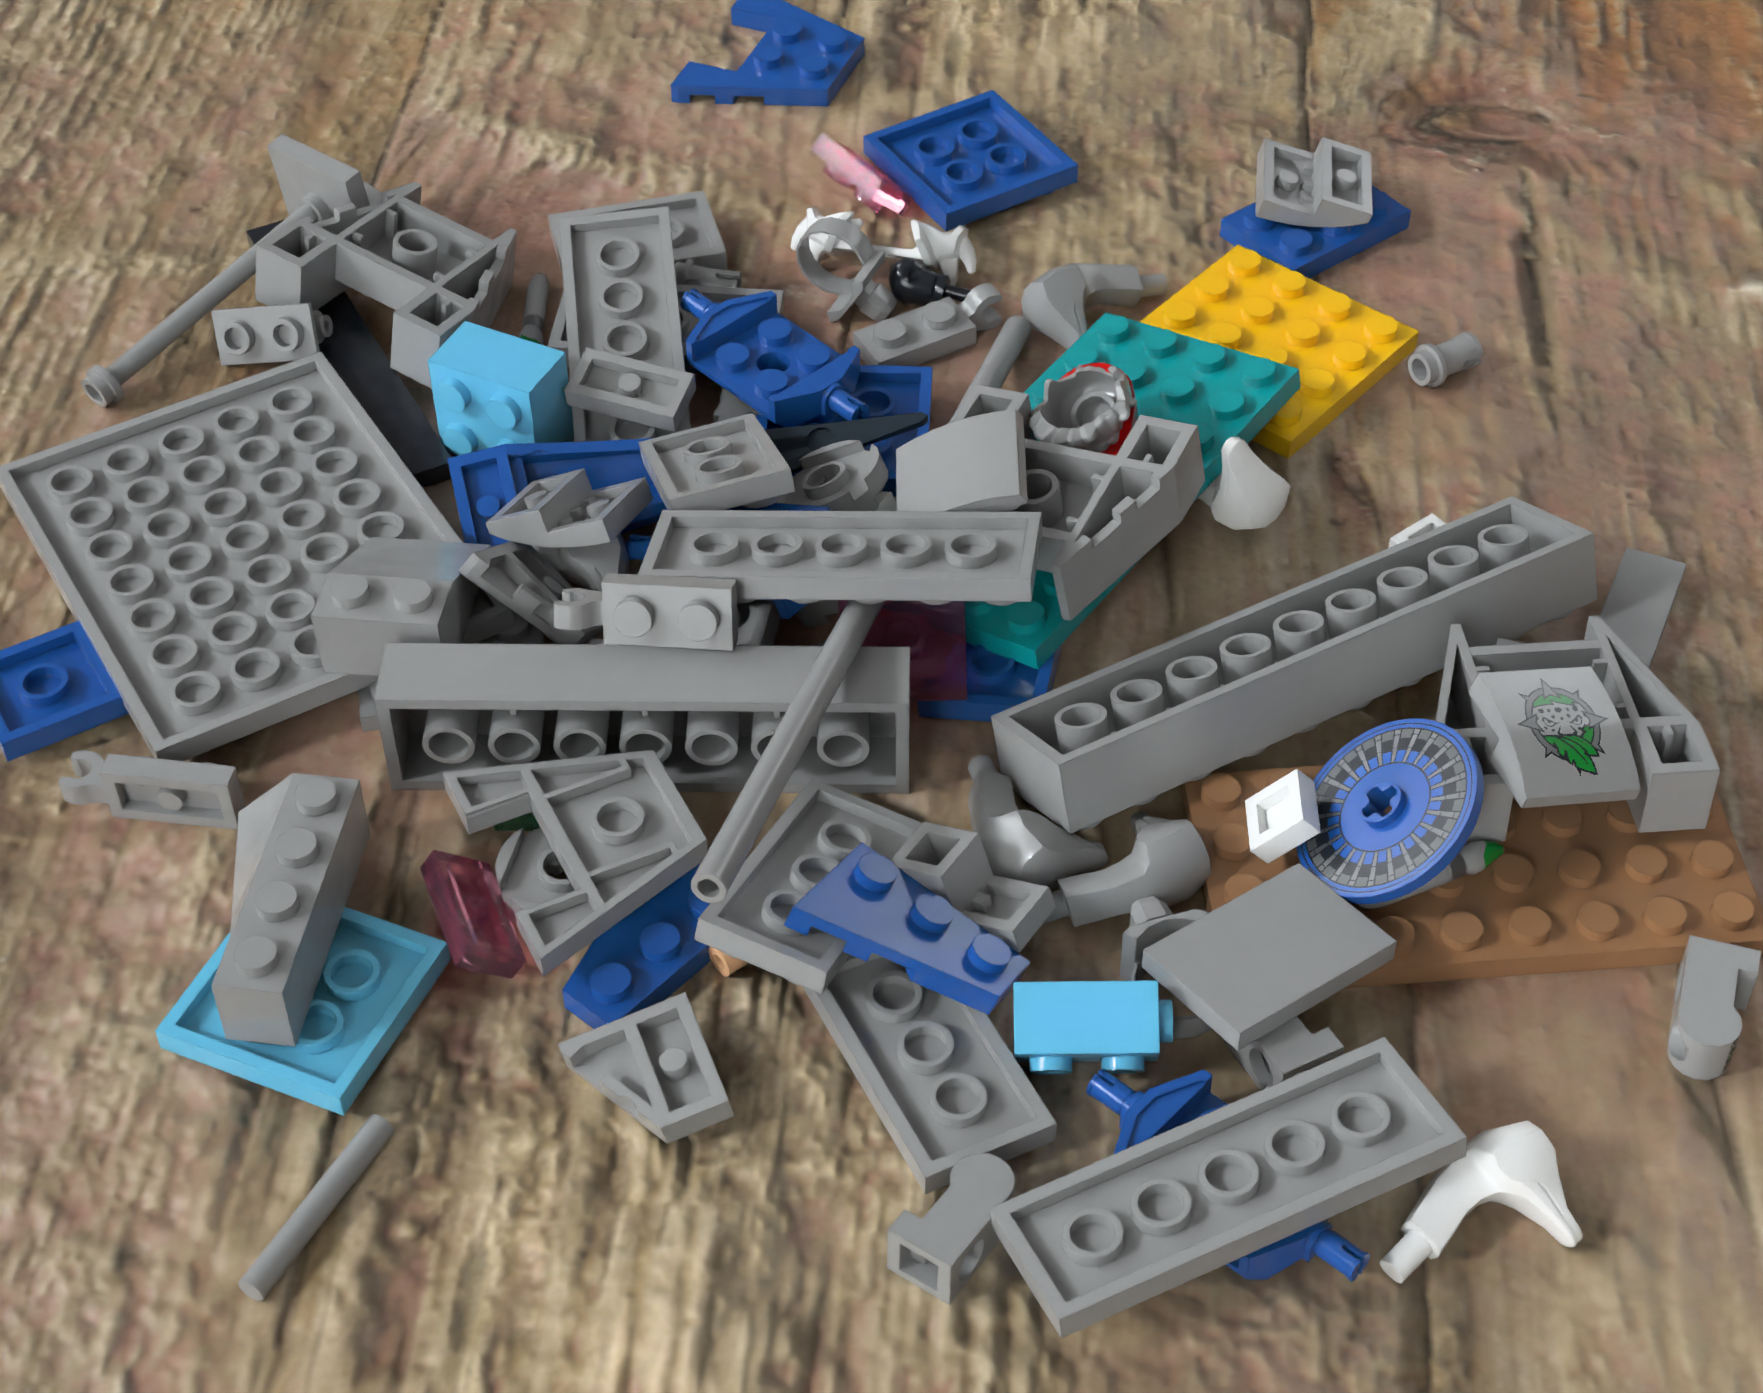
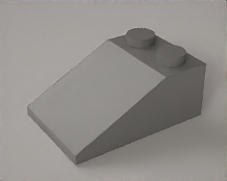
M371 537L328 573L312 611L311 620L324 672L379 676L385 643L461 644L481 588L464 577L458 570L473 552L492 546L488 544Z

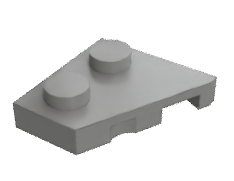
M510 541L473 552L458 570L468 580L540 629L556 644H588L590 638H597L603 631V625L582 630H560L554 627L553 603L555 601H562L563 589L573 587L531 545Z
M686 992L558 1043L561 1054L569 1069L667 1144L735 1116Z

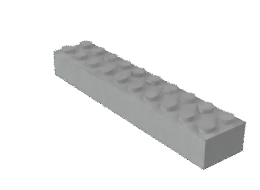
M1513 496L992 715L991 720L1001 774L1011 776L1013 791L1069 834L1079 830L1091 829L1107 817L1132 806L1147 804L1161 793L1188 781L1206 778L1215 769L1242 757L1260 754L1269 745L1296 733L1309 732L1323 721L1348 710L1363 708L1371 700L1400 687H1408L1419 683L1423 677L1444 668L1451 624H1461L1469 647L1496 645L1498 638L1516 640L1528 630L1551 620L1566 618L1573 610L1598 600L1594 533Z

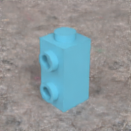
M1158 980L1013 982L1014 1056L1017 1062H1029V1073L1042 1075L1069 1074L1073 1072L1072 1062H1101V1069L1105 1068L1110 1074L1145 1072V1061H1158L1160 1043H1173L1172 999L1159 1000Z

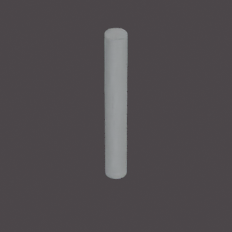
M372 1114L240 1279L238 1285L248 1297L256 1301H263L394 1134V1128L389 1121L376 1114Z

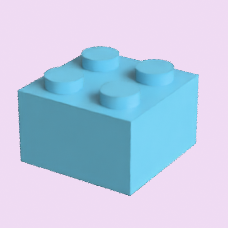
M464 321L427 360L440 441L447 452L459 456L503 444L574 442L572 406L567 405L564 392L569 382L565 352Z

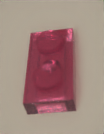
M821 133L811 148L815 154L827 162L823 172L847 188L853 183L858 187L853 196L870 209L879 213L882 207L885 206L903 216L914 198L853 149L825 133Z
M433 850L421 865L420 871L455 967L466 969L470 972H481L512 979L527 960L490 864Z

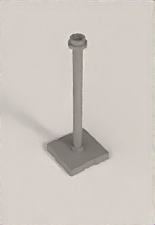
M281 134L267 147L289 216L256 244L291 221L309 216L316 223L334 217V207L350 202L357 206V209L369 206L360 170ZM256 244L106 369L100 365H93L87 370V377L81 382L87 396L101 407H106L109 403L116 404L124 397L121 386L256 273Z

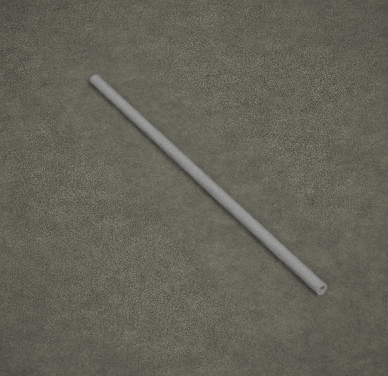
M1015 315L1006 320L959 406L974 384L1001 389L1031 334V325L1026 318ZM855 600L848 601L691 880V889L700 900L707 903H719L725 898L885 601L870 605L861 604Z

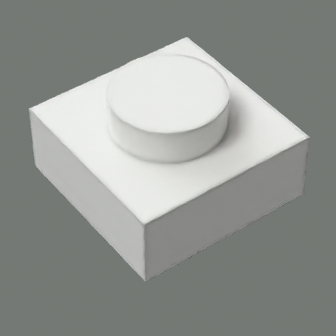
M1295 769L1245 800L1250 851L1267 864L1321 832L1315 783L1298 769Z

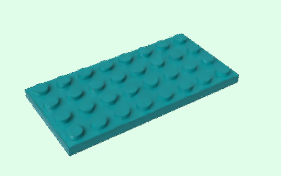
M1105 312L1024 393L1029 394L1031 410H1033L1043 402L1046 379L1059 380L1064 374L1077 368L1079 364L1105 362L1121 369L1132 381L1136 400L1138 401V418L1140 415L1198 425L1205 482L1194 499L1195 501L1220 475L1222 471L1221 449L1225 441L1230 437H1240V439L1245 440L1248 444L1300 389V374L1298 368L1277 363L1267 358H1260L1223 347L1219 344L1209 343L1175 333L1168 329H1161ZM1141 559L1071 621L1064 620L1061 617L1053 573L1041 570L1036 571L1032 602H1015L1010 605L996 606L985 601H950L942 605H928L921 601H898L894 605L883 607L881 610L906 620L925 617L932 630L974 646L980 644L985 646V649L1006 658L1010 657L1019 663L1039 669Z

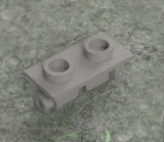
M311 303L211 310L221 366L295 361L320 352L319 344L323 342L325 337H330L333 332L331 318L328 315H322L318 310H312Z

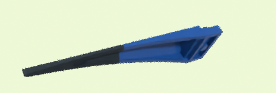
M917 412L764 430L791 468V473L803 469L799 459L819 448L846 440H860L863 447L924 426L928 422V415ZM653 438L503 444L447 458L465 543L488 544L493 547L510 542L490 535L486 522L532 481L583 468L586 471L592 490L643 477L646 478L653 500L620 532L621 534L657 522L662 510H667L643 465L638 443Z

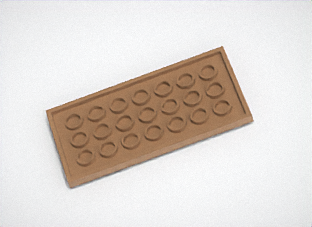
M1324 765L1211 773L1201 780L1188 781L1181 785V796L1186 819L1192 822L1201 835L1210 858L1211 874L1202 886L1208 913L1300 863L1296 847L1268 864L1250 851L1245 800L1295 769L1300 770L1310 779L1314 780ZM1716 791L1706 829L1643 833L1638 832L1626 800L1521 808L1513 796L1506 839L1503 842H1496L1503 846L1504 853L1483 871L1475 875L1465 874L1444 885L1376 909H1365L1350 903L1395 939L1397 943L1394 959L1345 988L1681 964L1690 935L1760 950L1761 957H1763V908ZM1388 806L1384 813L1387 815L1392 810V807Z

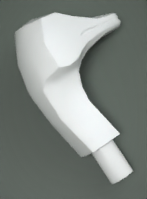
M1230 437L1225 441L1221 449L1222 471L1220 475L1198 498L1211 507L1215 521L1233 530L1265 528L1276 520L1284 509L1291 486L1284 478L1263 463L1252 452L1245 440L1240 439V437Z
M1527 1120L1485 1130L1467 1141L1466 1157L1439 1168L1427 1184L1400 1229L1404 1237L1379 1262L1384 1272L1394 1281L1403 1283L1427 1257L1429 1259L1438 1258L1465 1216L1478 1205L1488 1201L1498 1202L1516 1209L1545 1228L1560 1244L1566 1247H1575L1583 1238V1234L1567 1207L1558 1172L1555 1148L1543 1130Z

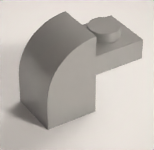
M923 822L891 859L899 869L933 893L945 898L958 911L992 935L1001 938L1010 948L1019 953L1056 908L1048 886L993 875L980 835L977 832Z

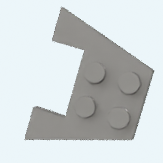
M654 750L442 772L446 792L468 834L532 812L574 888L572 892L515 912L518 930L543 977L701 863L708 852L707 838Z

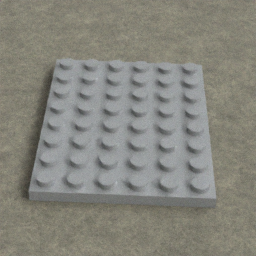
M321 351L0 466L1 490L76 621L81 623L150 752L154 758L178 761L191 759L368 687L369 684L378 681V676L329 673L323 670L311 614L328 573L371 537L463 543ZM480 589L461 644H474L514 627L513 611L486 591Z

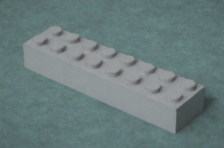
M385 643L374 703L391 789L446 790L442 772L654 750L678 792H741L823 646H735L733 651L635 645ZM860 647L782 793H800L811 778L848 793L909 794L910 647Z

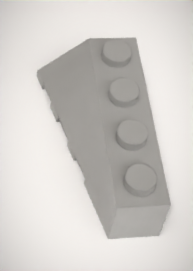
M292 773L239 811L230 938L211 985L226 1039L296 1047L370 836L360 779Z

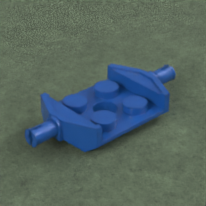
M695 288L690 289V293L689 291L684 293L680 301L681 308L699 319V322L686 339L687 363L770 421L785 427H796L820 414L827 416L833 411L847 421L868 418L870 413L869 405L851 395L855 390L860 374L859 348L852 346L848 349V352L841 355L777 312V294L772 291L729 299L722 303H714Z
M1102 1068L1098 1071V1075L1095 1074L1086 1089L1087 1095L1094 1097L1120 1116L1119 1129L1121 1131L1114 1154L1228 1105L1211 1093L1213 1075L1204 1069L1155 1086L1144 1093L1142 1091H1134L1111 1075L1108 1070ZM1326 1219L1226 1265L1246 1280H1267L1300 1259H1304L1309 1263L1317 1255L1353 1282L1357 1279L1358 1274H1361L1367 1266L1370 1254L1364 1252L1334 1231L1333 1225Z

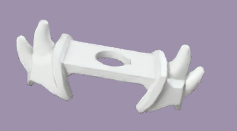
M816 206L808 208L807 216L798 224L792 236L790 248L796 251L801 237L819 219L828 217L839 218L850 222L859 229L863 225V221L861 218L852 219L854 212H840L823 217ZM911 220L916 247L912 250L872 245L874 251H885V257L914 258L928 265L929 269L937 270L940 267L942 274L949 276L951 280L950 285L955 286L957 282L959 259L962 260L969 274L972 275L976 272L977 259L975 249L968 237L969 229L962 225H959L953 232H941L929 224ZM824 233L809 236L810 250L819 264L825 253L828 256L842 257L845 252L856 253L846 242L836 236Z

